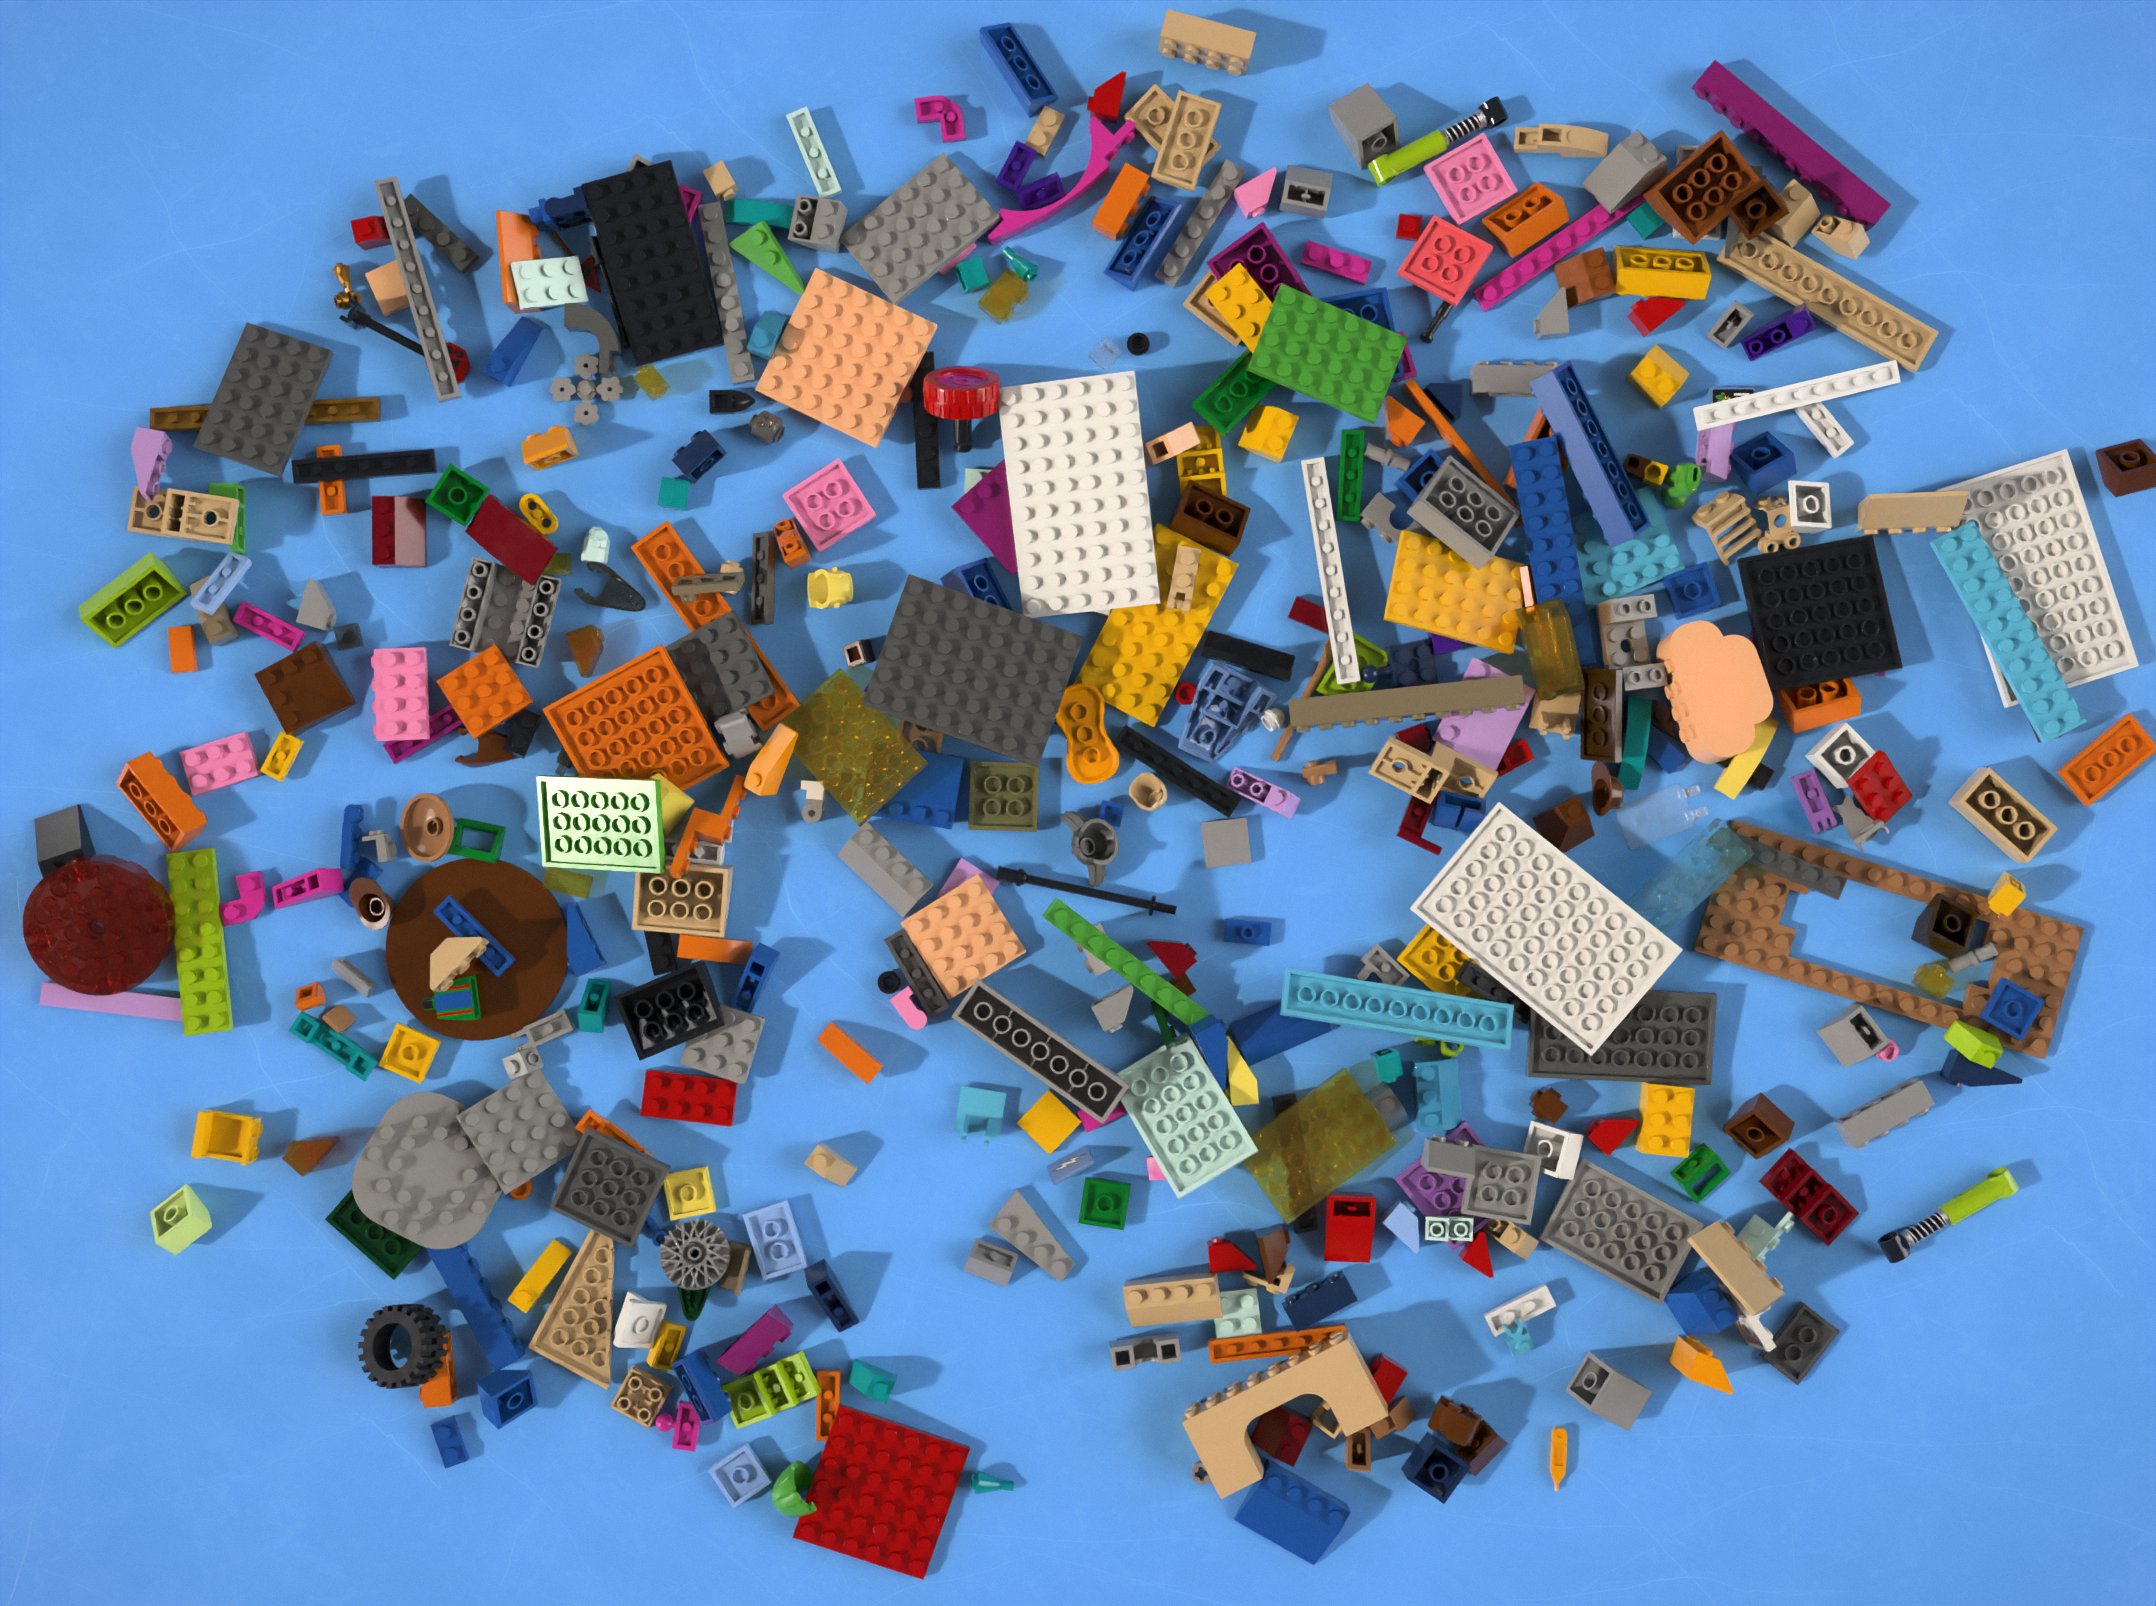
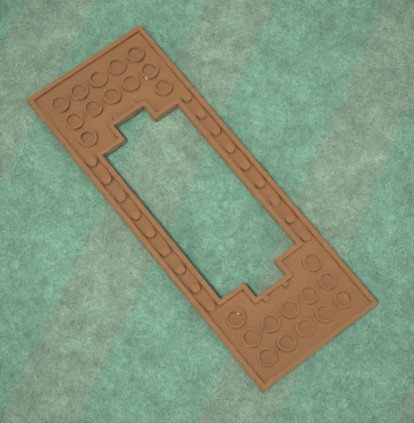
M1731 820L1729 830L1848 878V880L1925 904H1929L1937 893L1977 912V920L1986 922L1979 947L1992 942L1998 955L1995 956L1986 988L1968 983L1960 1009L1790 957L1789 953L1796 929L1780 925V919L1789 890L1807 895L1809 888L1722 852L1692 951L1944 1029H1949L1956 1019L1998 1036L2002 1047L2041 1059L2046 1058L2083 935V927L2016 907L2008 917L2003 913L1998 915L1989 908L1990 904L1986 897L1744 822ZM2001 977L2010 980L2045 1001L2022 1041L2013 1038L1978 1017Z

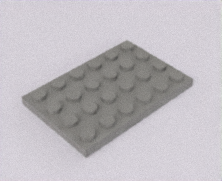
M943 152L842 234L840 241L894 305H898L1001 221V218Z
M1580 1157L1573 1180L1567 1181L1537 1238L1661 1305L1692 1248L1687 1240L1701 1231L1704 1224Z

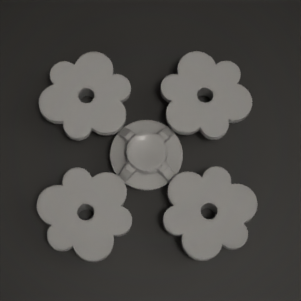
M584 353L582 357H575L573 363L576 366L574 372L581 375L585 380L579 382L576 388L571 384L569 378L562 379L561 377H556L553 379V386L549 388V391L553 394L555 402H562L563 400L568 402L571 400V395L577 392V395L583 401L580 405L574 407L576 413L573 418L577 423H582L587 427L599 420V415L597 414L598 407L592 405L589 400L593 399L598 393L602 395L603 401L617 402L620 399V394L623 392V387L620 385L617 377H611L610 379L603 378L601 380L602 384H599L596 388L595 383L588 379L592 377V374L598 373L597 366L599 365V360L595 356Z

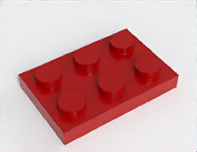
M1878 750L1846 781L1867 815L1873 820L1881 819L1884 824L1913 797L1886 753Z

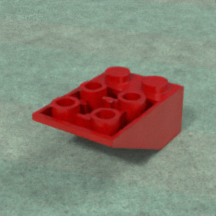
M1326 1191L1324 1261L1370 1263L1376 1197L1372 1193Z

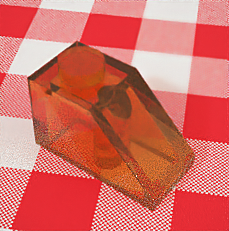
M592 624L566 633L580 676L583 678L591 677L604 649L602 643L605 641L604 635L600 628L597 629Z
M330 1136L304 1138L299 1141L294 1140L286 1147L287 1153L282 1159L303 1177L310 1174L341 1138Z

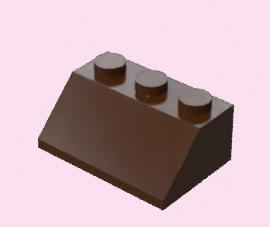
M1189 480L1173 511L1168 529L1230 557L1240 544L1251 508Z

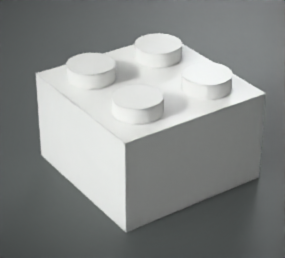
M1847 723L1836 724L1805 757L1836 788H1847L1848 784L1846 781L1876 752Z

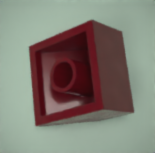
M1147 939L1145 941L1176 979L1197 962L1194 958L1197 953L1188 942L1184 945L1181 941Z
M1282 1404L1260 1416L1250 1439L1252 1443L1273 1458L1294 1467L1310 1434L1313 1423L1310 1417Z

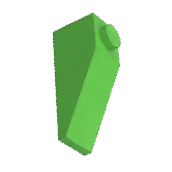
M209 483V490H207L206 494L240 500L233 545H229L232 552L245 555V486L238 483Z

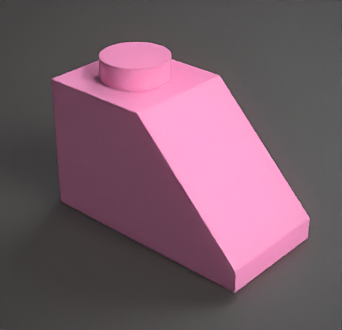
M1275 167L1234 190L1233 197L1246 220L1252 216L1255 219L1265 213L1277 172Z

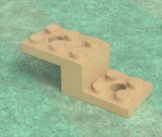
M134 486L127 531L193 542L200 540L233 545L240 500L168 488L167 491L159 489L158 494L154 496L153 502L149 503L141 495L139 486ZM155 506L159 507L160 514L158 517L152 518L150 515L151 509ZM214 512L217 517L216 522L209 525L206 520L207 516Z
M1389 736L1368 772L1431 804L1439 790L1483 799L1498 775L1497 771L1437 741L1427 755ZM1401 762L1405 767L1399 768L1394 763ZM1467 777L1471 779L1472 782L1464 783L1461 780V778Z

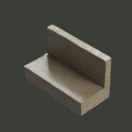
M737 1241L730 1242V1262L721 1278L719 1287L734 1290V1295L739 1296L744 1288L753 1252L752 1245Z

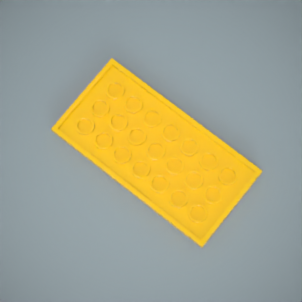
M1157 523L1153 530L1161 603L1112 609L1074 684L1086 683L1093 685L1102 694L1104 702L1152 727L1155 726L1239 566V564L1168 529V527ZM1178 545L1201 549L1189 613L1182 612V609L1173 608V610L1166 609ZM1176 592L1175 599L1184 600L1185 594Z

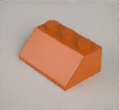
M1536 182L1484 217L1482 222L1500 249L1514 258L1554 230L1560 228L1561 225L1569 221V216L1563 198L1541 183Z
M1850 679L1776 691L1783 718L1793 734L1860 715L1861 694Z

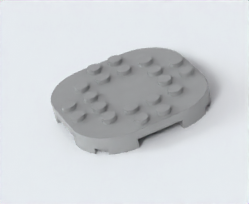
M419 1092L400 1099L388 1109L360 1155L352 1176V1191L355 1201L360 1210L370 1220L418 1245L430 1249H449L460 1246L470 1241L481 1231L503 1191L456 1118L457 1115L469 1107L439 1093Z

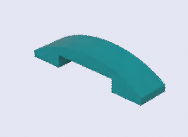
M732 199L727 202L725 223L748 227V224L756 225L765 220L771 228L790 230L794 206L766 201Z
M1627 697L1624 716L1626 724L1622 744V762L1617 765L1615 777L1621 782L1623 789L1638 790L1649 741L1651 700Z
M303 1011L300 1012L289 1029V1032L307 1044L312 1043L345 1065L346 1070L363 1081L367 1080L378 1063L369 1052L341 1032L337 1033L328 1024Z

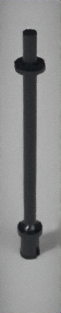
M998 866L996 880L1015 883L1019 887L1026 883L1149 909L1148 913L1151 916L1153 910L1175 915L1177 908L1174 905L1155 902L1156 896L1154 895L1151 900L1027 875L1024 869L1021 868L1015 870Z

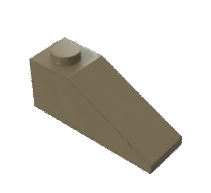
M211 575L189 585L193 598ZM224 601L213 615L196 609L199 622L210 644L223 646L241 637Z

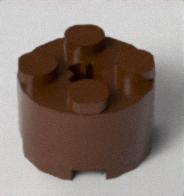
M1441 1395L1427 1425L1435 1433L1439 1429L1446 1436V1439L1466 1447V1444L1468 1446L1471 1445L1481 1423L1482 1416L1473 1412L1474 1408L1461 1403L1459 1406L1454 1404L1453 1399Z

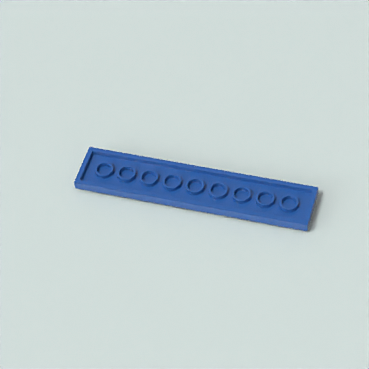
M1556 435L1508 445L1549 671L1596 663Z

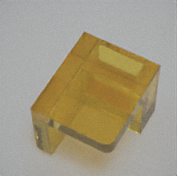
M555 553L542 575L550 577L572 576V555L570 553Z

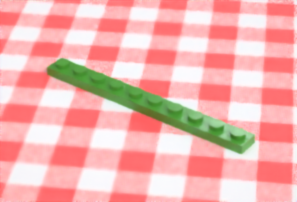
M1057 897L1042 915L1047 921L1187 1026L1210 1015L1208 1011Z

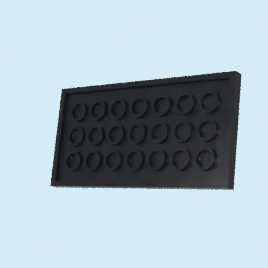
M668 160L581 184L636 367L723 344L722 330L672 161Z

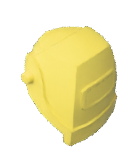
M837 567L808 573L807 591L810 607L819 609L840 608V606L851 602L853 598L851 574L838 570Z

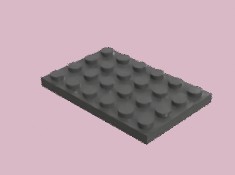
M247 322L193 446L199 450L282 477L334 353L329 349Z

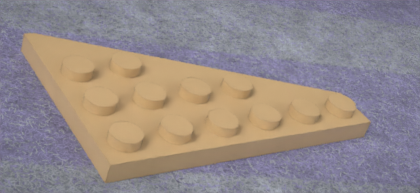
M590 1229L528 1348L607 1390L611 1384L615 1240Z

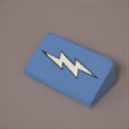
M1083 1146L1048 1165L1047 1170L1053 1185L1094 1165V1158L1088 1147Z

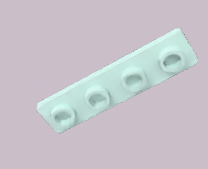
M1788 1211L1778 1225L1773 1228L1755 1214L1736 1238L1739 1241L1743 1240L1750 1247L1751 1251L1749 1253L1755 1260L1759 1258L1764 1262L1766 1259L1764 1255L1769 1249L1771 1251L1774 1250L1780 1243L1778 1238L1783 1232L1788 1233L1795 1224L1793 1221L1795 1217Z

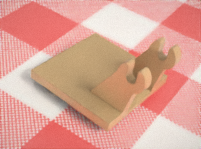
M1536 683L1528 728L1540 730V735L1546 736L1547 731L1562 734L1564 740H1569L1570 736H1574L1581 691Z

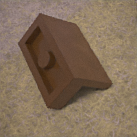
M1483 1419L1471 1445L1468 1446L1466 1444L1465 1447L1458 1444L1453 1451L1471 1466L1468 1471L1476 1476L1508 1443Z

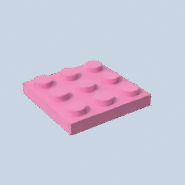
M1484 132L1423 168L1457 227L1518 192Z
M840 458L782 494L819 553H822L877 517Z

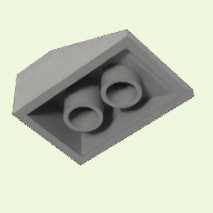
M1637 130L1621 141L1582 182V186L1611 214L1661 180L1667 174V158Z

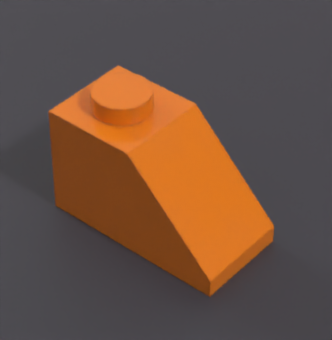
M1388 395L1383 402L1387 435L1391 437L1390 441L1396 446L1407 448L1425 424V421Z

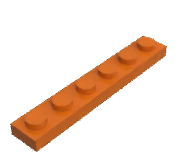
M1345 1324L1307 1327L1299 1332H1296L1295 1329L1238 1337L1208 1339L1210 1363L1285 1356L1299 1350L1303 1353L1310 1349L1309 1345L1318 1340H1321L1323 1343L1331 1339L1330 1335L1338 1330L1346 1331Z

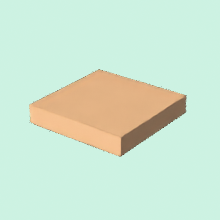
M397 260L365 273L385 317L410 306Z

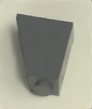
M1383 1082L1364 1094L1390 1133L1409 1121L1404 1107L1391 1088Z

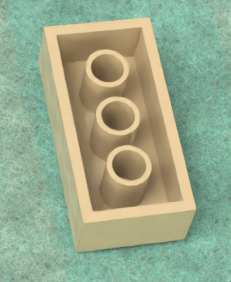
M1167 9L1160 33L1158 52L1167 58L1178 57L1184 59L1189 64L1200 63L1212 70L1223 69L1234 76H1246L1256 32Z
M1990 767L1977 768L1948 801L1952 807L2016 863H2029L2058 830L2051 821Z

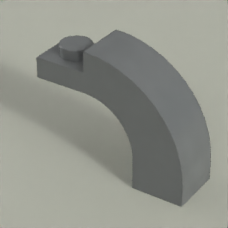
M565 303L564 327L569 332H587L597 338L600 348L599 374L603 378L613 377V371L616 372L617 361L614 356H623L622 344L615 328L595 309L581 304Z

